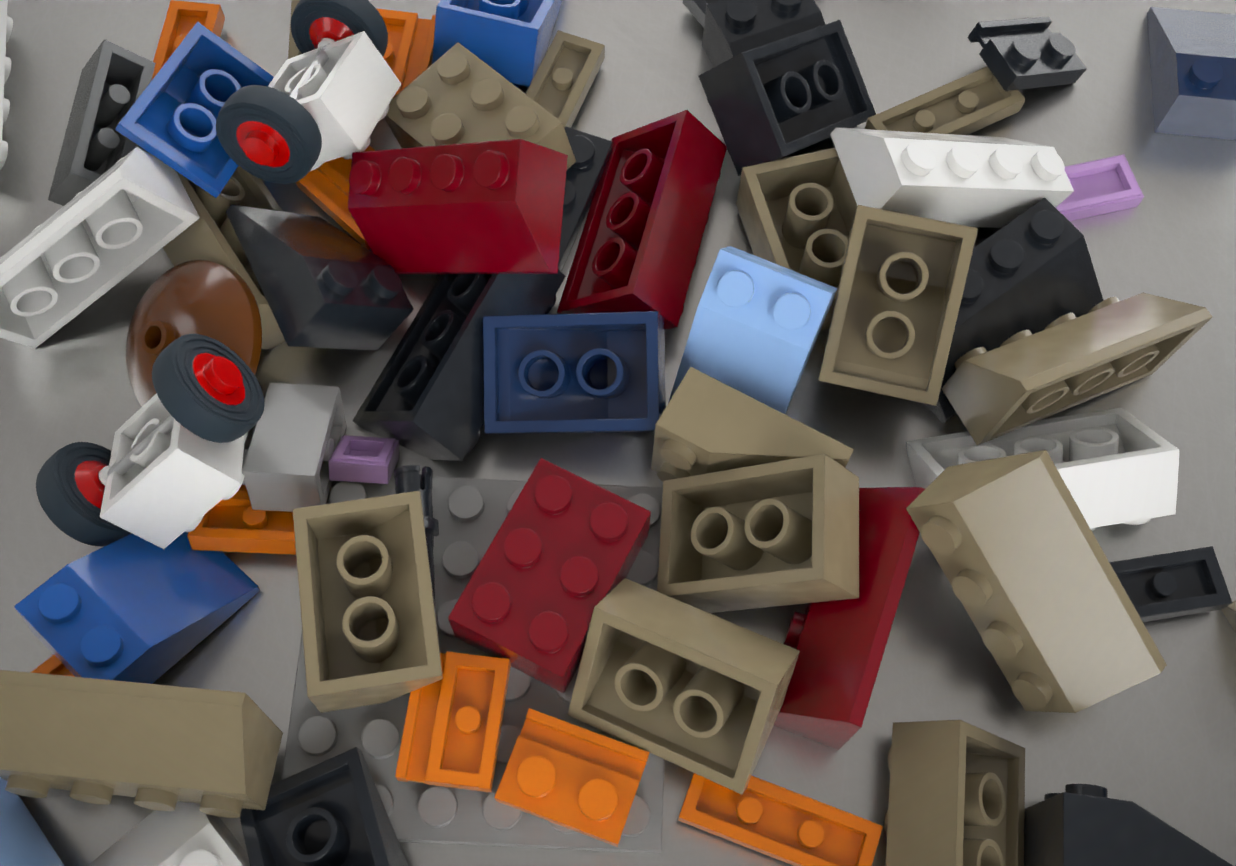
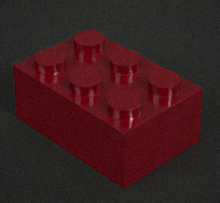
M540 458L448 616L455 637L492 657L510 659L513 668L564 694L580 665L594 607L628 575L648 537L651 511Z

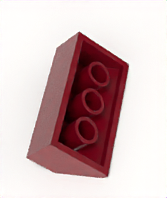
M688 110L611 139L613 141V150L594 193L556 312L557 314L658 311L664 318L665 330L678 327L727 150L726 145Z
M523 139L352 152L348 210L372 252L390 264L396 274H557L568 155Z
M859 488V598L808 603L805 614L794 611L783 644L800 652L783 705L774 726L837 750L862 727L920 535V531L906 508L925 488Z

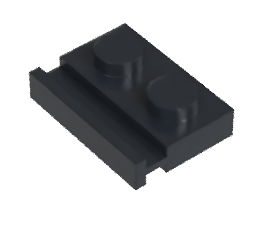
M1049 17L978 22L967 37L971 43H980L983 49L979 55L1005 91L1073 84L1087 70L1076 55L1073 43L1062 36L1061 33H1052L1048 27L1052 21Z

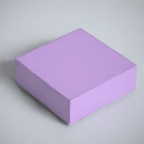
M342 436L329 460V480L388 484L399 459V440L393 438Z

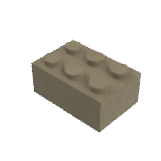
M459 42L391 100L389 111L384 117L401 148L523 139L568 155L567 169L576 162L562 122Z
M836 148L743 167L736 206L753 254L838 288L857 204ZM837 292L820 331L830 328Z
M819 454L663 481L657 592L708 613L859 598V477L828 455Z

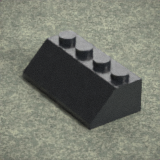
M1045 197L973 248L937 406L925 404L943 424L957 414L942 388L957 370L954 364L960 357L979 347H985L987 352L999 348L1008 338L1023 330H1030L1032 334L1043 331L1050 323L1065 314L1074 313L1076 317L1088 314L1094 306L1104 301L1084 235Z
M559 269L557 274H441L352 421L359 427L380 437L399 440L400 446L426 458L462 461L465 455L477 444L480 437L479 430L484 423L483 316L547 315L556 303V293L566 276Z

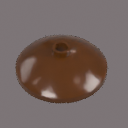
M191 260L178 264L166 271L145 292L132 316L126 341L128 377L141 407L156 394L152 381V368L155 360L170 343L183 335L200 334L221 342L234 351L248 365L254 375L256 374L262 346L261 317L251 289L235 271L211 261Z

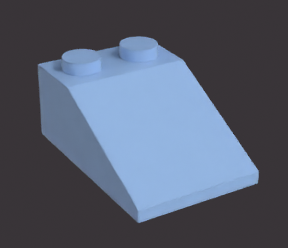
M732 246L720 249L698 304L669 401L691 366L786 415L838 288Z

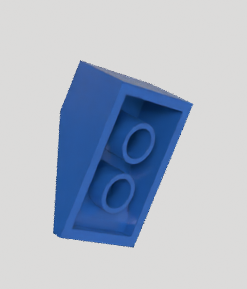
M440 0L436 6L432 64L459 42L516 87H529L546 54L562 0Z
M197 21L118 123L115 130L217 198L239 166L229 157L218 139L216 120L219 111L227 99L240 88L250 85L268 87L274 76Z
M187 532L182 533L165 549L134 534H130L67 564L17 603L14 608L33 634L75 677L152 684L254 597L260 589L222 551L192 550Z

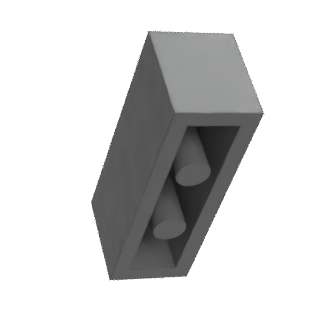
M105 39L102 41L82 69L48 197L49 201L65 206L79 192L83 191L114 166L118 160L136 148L134 142L115 129L152 81L155 62Z

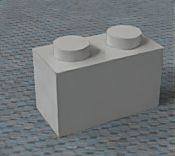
M270 383L264 399V412L256 425L252 427L253 437L249 449H244L242 474L245 477L242 485H246L252 509L293 512L295 508L326 504L332 480H329V460L341 437L344 436L347 426L340 389L337 386Z

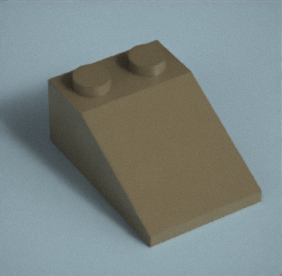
M858 205L850 231L818 381L937 406L978 228Z
M690 366L656 423L651 469L657 472L658 478L663 482L665 480L819 454L828 455L846 468L854 449Z

